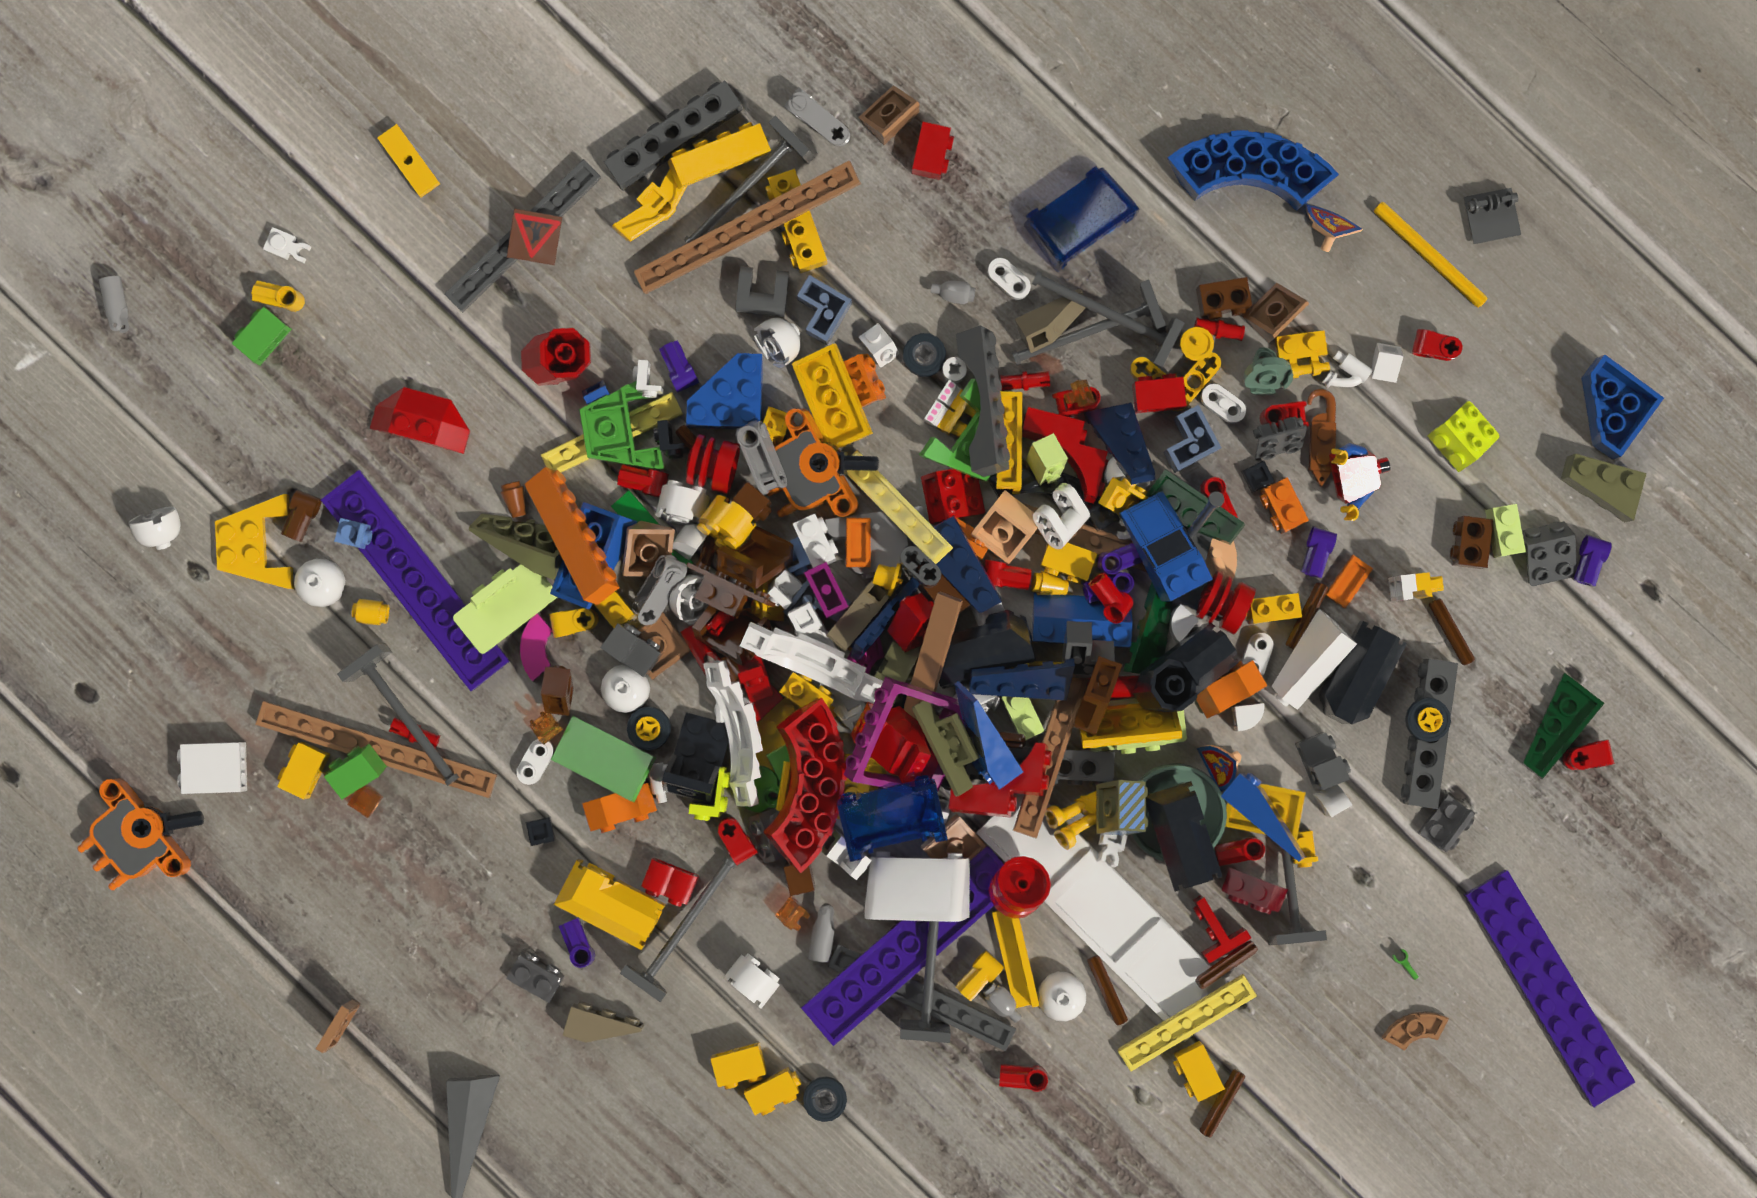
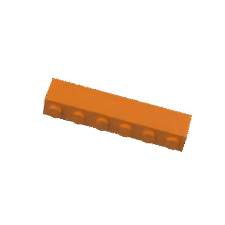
M544 467L524 485L583 600L598 605L620 588L616 581L617 576L608 566L604 551L598 547L594 532L588 528L585 522L586 516L578 509L575 503L576 497L567 488L565 476L558 470L555 471Z

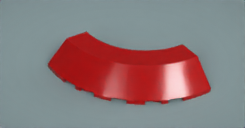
M821 697L794 711L776 726L788 750L791 777L789 791L781 811L770 826L763 831L778 852L800 874L815 860L823 850L821 848L828 837L832 835L838 814L840 815L843 807L845 781H847V777L844 776L847 767L843 751V740L840 738L837 723L832 712Z

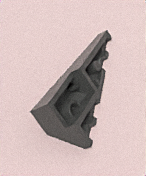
M500 1075L449 1078L446 1081L452 1198L463 1197Z

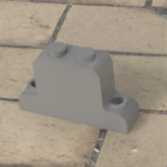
M914 507L924 517L923 507ZM883 511L825 519L827 532L833 538V541L846 540V518H871V567H852L856 574L863 575V579L874 578L879 564L896 567L897 563H900L903 549L908 547L907 536ZM906 554V556H907L906 563L909 564L910 555Z

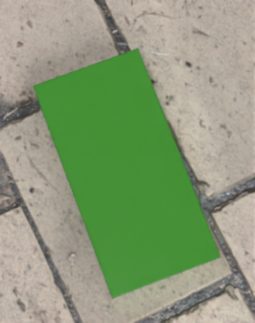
M572 716L551 760L635 802L656 757Z

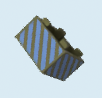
M1116 780L1096 785V834L1129 835L1146 832V827H1148V819L1146 818L1148 788L1146 787V782Z

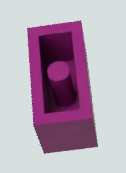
M827 562L804 572L826 618L849 608Z

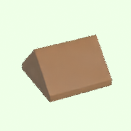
M893 85L858 118L885 145L919 114L920 104L917 100Z
M1276 283L1243 315V318L1270 343L1309 303L1307 300Z
M640 521L628 527L622 576H649L660 556L672 555L675 529L645 521Z

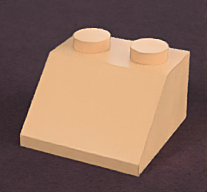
M1004 490L970 535L983 542L984 546L1010 564L1038 527L1033 520L1034 512Z

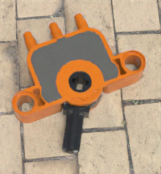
M802 408L789 410L785 416V423L792 437L775 447L787 478V487L769 490L767 494L771 496L784 490L790 501L789 504L777 511L778 516L782 518L796 510L813 509L826 501L835 515L839 517L853 515L858 509V501L845 476L840 474H847V470L877 471L879 468V458L877 456H847V452L840 451L836 445L830 442H823L824 437L808 410ZM797 413H800L803 417V422L800 426H797L794 422V417ZM818 460H825L826 465L818 464ZM843 499H846L850 504L847 512L843 511L840 507Z
M109 779L100 785L99 793L110 808L92 823L89 830L90 836L82 841L77 849L80 853H83L95 844L104 856L93 865V869L96 872L105 868L109 863L112 864L119 875L108 885L110 890L120 887L128 879L148 874L156 866L169 877L181 876L190 870L191 861L176 841L167 835L173 834V830L204 824L202 811L170 815V812L163 813L155 807H144V802L124 779ZM113 783L118 787V794L116 796L110 792ZM142 825H148L149 829L142 830ZM174 859H177L181 865L178 872L172 867Z

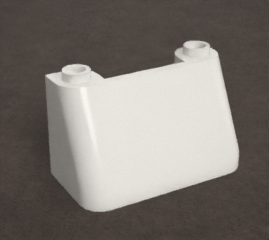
M877 851L875 856H871L870 859L872 861L869 867L865 901V919L956 922L969 918L970 858H962V853H948V858L942 859L895 858L890 856L889 851Z

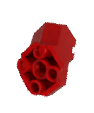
M557 328L551 332L536 335L521 350L522 371L538 386L558 385L560 382L576 379L591 364L590 342L574 328Z

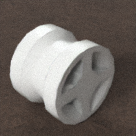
M958 357L947 359L942 369L944 379L947 382L951 380L953 383L961 382L967 372L965 362Z

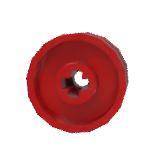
M1026 856L1014 857L1006 861L991 879L989 886L990 899L995 908L1003 915L1015 919L1025 918L1034 913L1048 897L1051 887L1049 874L1044 866L1033 858Z

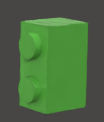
M265 307L256 310L252 314L251 322L245 328L243 327L238 330L234 336L235 340L232 342L237 349L260 366L292 330Z
M370 744L363 748L357 746L347 753V758L342 760L339 757L329 764L330 770L325 774L324 778L341 800L378 778L387 767Z

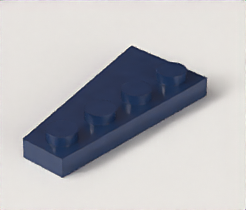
M1132 402L1084 412L1085 420L1088 424L1092 425L1094 433L1104 442L1106 450L1110 455H1113L1116 464L1131 485L1156 480L1155 471Z
M953 515L933 526L953 547L936 564L941 573L980 614L1001 603L1000 595L955 516Z
M913 577L907 583L903 581L902 585L900 584L895 591L897 595L893 600L888 599L880 609L882 612L877 618L873 617L867 624L866 631L861 636L858 635L850 646L853 648L850 657L858 662L890 624L892 617L900 607V602L907 596L912 597L917 591L920 583Z
M1066 659L1065 663L1053 664V661L1042 662L1043 666L1028 667V664H1019L1014 669H1006L1004 666L972 669L969 692L976 695L1067 701L1075 662L1074 659Z

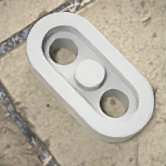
M997 258L989 264V278L1008 296L1015 300H1021L1029 294L1031 288L1029 279L1008 260ZM1002 268L1004 274L999 276L995 273V270ZM1015 284L1022 286L1020 292L1014 290L1013 286Z
M1210 384L1203 389L1201 393L1202 404L1224 421L1237 423L1244 418L1246 414L1245 404L1222 386ZM1210 393H1214L1217 396L1216 401L1209 400ZM1230 407L1236 409V415L1232 416L1229 414L1228 410Z
M1256 633L1252 635L1248 640L1242 658L1243 664L1253 660L1262 676L1266 671L1274 646L1273 640L1268 634ZM1260 640L1265 642V648L1262 650L1257 646Z
M537 739L529 746L517 768V777L522 783L531 785L541 779L554 754V746L549 740ZM539 746L545 749V753L542 756L537 754ZM526 768L533 770L531 777L525 775Z

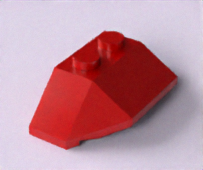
M406 387L401 388L376 405L369 428L461 454L465 452L470 434V429L451 399Z

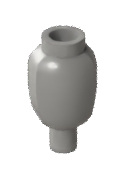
M949 280L945 281L942 285L932 283L931 293L940 294L945 301L962 305L974 302L976 288L971 287L967 282Z
M992 982L984 989L983 993L986 995V1003L995 1013L1002 1017L1009 1016L1014 1023L1021 1019L1022 1016L1016 1010V1001L1005 987Z

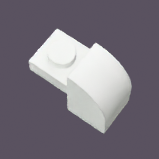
M833 828L832 835L828 837L821 848L823 849L822 852L857 880L865 872L872 860L859 847Z

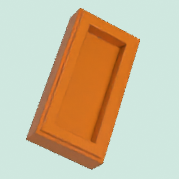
M846 518V567H871V518Z
M1351 555L1328 588L1325 596L1345 609L1373 568L1355 555Z

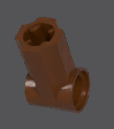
M297 490L289 505L291 511L281 534L302 542L311 520L316 517L320 510L321 499Z

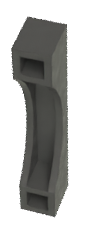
M980 325L957 333L956 340L958 357L973 372L980 393L981 411L975 437L969 447L971 471L986 477L1009 470L1010 453L1006 443L1007 429L1004 425L1003 414L1005 409L1000 393L1002 385L998 376L999 361L995 350L996 337L992 331Z

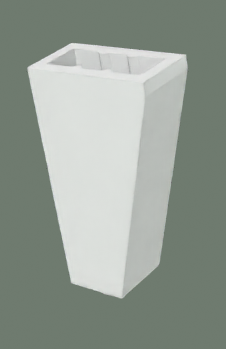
M1319 609L1272 685V688L1278 693L1276 698L1286 707L1290 704L1298 710L1357 645L1344 629L1322 610Z

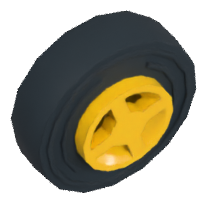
M1428 697L1418 699L1411 704L1406 712L1405 722L1412 736L1421 741L1431 742L1444 737L1449 730L1451 717L1445 704L1438 699Z
M656 707L640 708L628 720V737L634 746L642 750L660 748L670 736L671 725L669 718Z

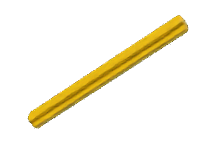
M1381 202L1374 209V213L1476 307L1479 308L1486 302L1488 298L1385 202Z

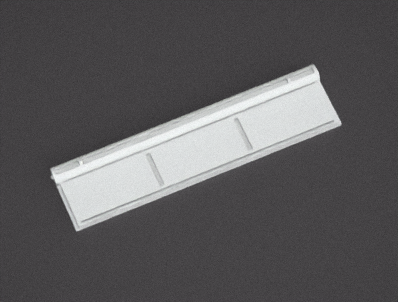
M1014 794L1013 797H1017L1015 812H1011V818L993 816L976 832L1004 862L1014 857L1026 856L1037 860L1044 866L1049 874L1051 883L1049 895L1044 902L1163 1021L1228 983L1221 977L1207 988H1199L1195 979L1212 966L1113 867H1110L1107 861L1103 863L1097 862L1099 853L1080 834L1075 836L1076 844L1069 850L1064 849L1054 837V831L1069 825L1067 821L1061 826L1052 829L1044 815L1036 839L1013 831L1024 794Z

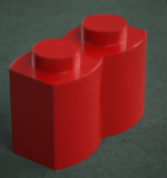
M653 858L641 887L646 889V894L657 898L659 895H663L669 898V903L681 907L682 903L686 905L689 903L699 875Z

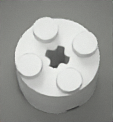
M668 480L667 485L662 486L655 515L659 518L661 514L666 515V521L682 526L687 524L693 525L694 523L699 524V518L708 508L710 497L706 495V489L698 486H692V489L682 487L683 484L681 482Z
M747 953L745 957L741 954L723 978L726 981L730 978L733 979L730 984L753 1003L759 1000L757 1006L762 1009L780 986L777 983L780 978L768 969L764 972L760 970L758 966L761 963Z

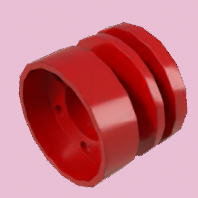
M699 434L689 453L686 467V483L694 485L699 475L698 486L703 488L708 478H711V489L713 491L728 494L737 470L740 444L724 440L720 449L715 450L716 439L711 437L707 447H705L706 436Z
M1217 570L1212 577L1213 579L1206 583L1200 595L1195 616L1203 619L1209 611L1206 621L1207 623H1212L1219 615L1221 616L1219 628L1234 635L1242 625L1251 607L1256 588L1241 581L1234 590L1230 589L1233 578L1228 576L1223 584H1221L1224 574Z

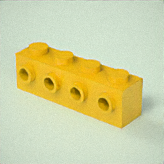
M752 122L738 127L739 132L731 134L730 131H726L717 135L716 141L709 143L708 140H703L696 143L693 150L686 152V149L683 148L672 153L673 158H670L668 165L678 189L767 155L771 149L761 124L753 126Z
M792 169L767 178L769 185L765 186L769 200H773L800 186L796 170ZM810 211L783 224L785 231L781 232L785 246H791L793 254H790L789 257L794 269L798 268L801 274L828 264Z

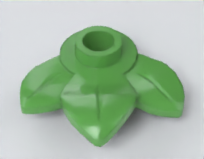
M759 766L761 777L754 780L759 804L752 807L745 806L746 809L753 812H762L768 807L776 808L778 797H771L770 792H775L778 795L780 787L778 785V778L771 769L765 766Z

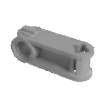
M798 87L784 107L802 122H806L833 145L839 147L846 145L850 140L848 128ZM843 129V139L837 138L834 140L835 135L833 132Z
M751 421L744 427L737 429L735 436L760 493L765 495L769 493V490L787 487L785 472L765 423L762 421ZM749 430L756 434V440L750 438Z
M662 555L657 559L654 568L633 601V608L637 612V618L643 625H652L659 619L669 603L671 591L678 583L685 579L687 565L678 561L672 555Z

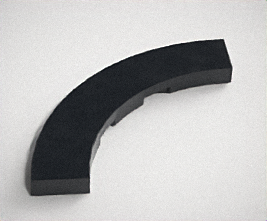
M1031 468L1022 469L1020 494L1040 493L1053 496V492L1060 484L1067 483L1074 487L1090 513L1089 521L1097 532L1120 520L1115 512L1098 503L1101 497L1097 496L1094 503L1084 501L1082 487L1078 478L1062 472L1061 477L1057 481L1050 484L1045 482L1040 485ZM996 474L988 478L997 498L1001 496L1004 490L1011 495H1016L1012 494V489H996Z

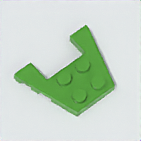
M637 381L627 384L612 394L606 395L580 409L587 458L658 470L664 469L660 447L635 451L628 402L648 398L643 397L642 393L636 390Z
M971 379L960 394V397L976 411V414L951 450L936 437H931L919 455L971 477L987 481L990 475L983 477L971 471L969 447L975 437L981 411L978 384L976 379Z

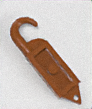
M1325 389L1314 390L1307 399L1308 405H1311L1313 399L1317 396H1322L1326 400V413L1316 415L1310 422L1309 471H1312L1320 487L1323 486L1332 472L1329 454H1332L1331 450L1336 447V401L1332 393Z

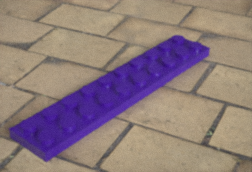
M361 470L355 472L321 499L338 523L340 518L371 526V542L369 545H366L365 549L359 548V550L470 691L475 690L510 662L498 644L485 654L479 653L457 626L453 616L466 606L465 602Z
M986 846L970 860L969 918L956 922L939 921L936 956L994 906L990 899L989 886L991 879L1003 866V863L989 846ZM899 921L801 1007L833 1046L925 967L929 921Z
M1503 870L1465 893L1466 900L1592 1107H1596L1634 1084L1635 1080L1509 871Z

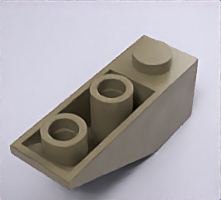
M1081 288L1075 290V292L1083 295ZM1062 296L1016 318L1015 322L1020 337L1030 353H1033L1052 344L1086 307Z
M872 579L826 636L842 650L846 651L889 599L890 596L887 595L889 590L873 584Z
M579 1002L571 1006L562 1036L587 1043L638 1033L643 1030L644 1024L639 1023L640 1019L626 1016L624 1019L616 1016V1012L612 1010L602 1009L601 1012L592 1009L593 1005L589 1003Z

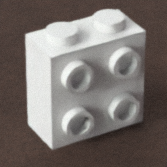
M812 514L793 523L813 568L824 562H827L828 565L836 562L835 555L839 553L833 540L828 541L825 536L828 529L822 517L817 519L816 514Z

